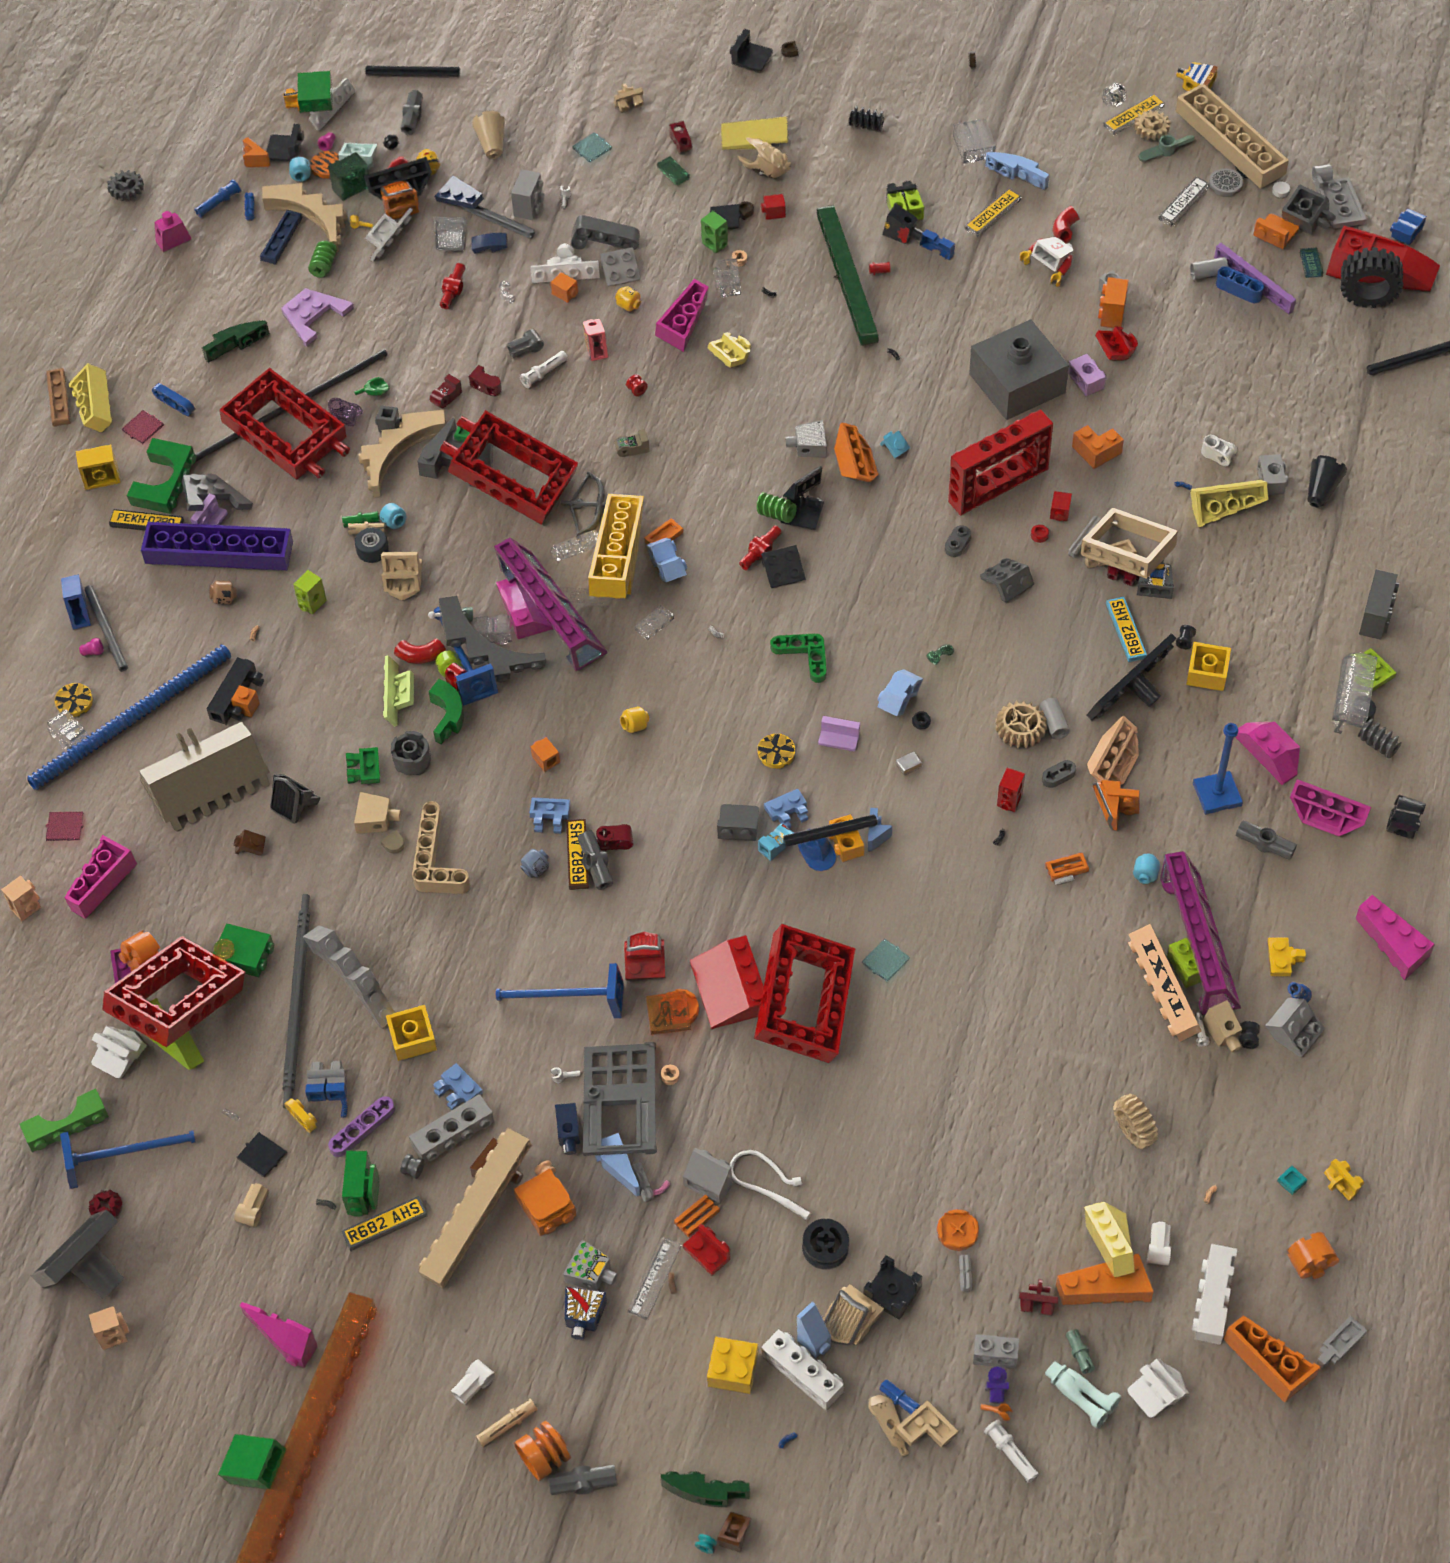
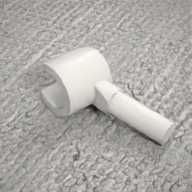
M561 186L562 208H566V200L571 196L570 186H568L567 190H563V186Z
M558 1067L551 1070L553 1075L559 1074L556 1077H552L556 1083L562 1082L567 1077L580 1076V1071L562 1072Z

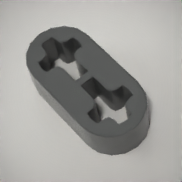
M1064 760L1046 769L1042 776L1043 784L1048 788H1053L1072 779L1076 772L1075 763L1070 760Z

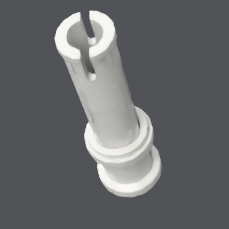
M560 351V353L540 366H533L529 372L520 375L522 384L526 388H530L536 381H541L545 374L568 360L567 354L564 351Z
M999 1419L991 1423L984 1430V1433L986 1435L989 1434L994 1440L996 1448L1000 1451L1003 1450L1027 1483L1033 1481L1039 1473L1036 1472L1013 1443V1436L1011 1434L1008 1435L1001 1426Z

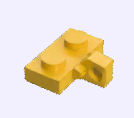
M1268 938L1267 945L1271 976H1291V965H1295L1296 962H1305V949L1289 947L1288 938Z

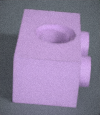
M1088 354L1069 361L1068 374L1086 396L1104 389L1105 373L1097 367L1096 362Z

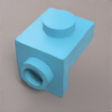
M899 430L894 434L891 431L883 436L884 440L880 443L881 446L884 444L887 446L894 459L910 449V446Z

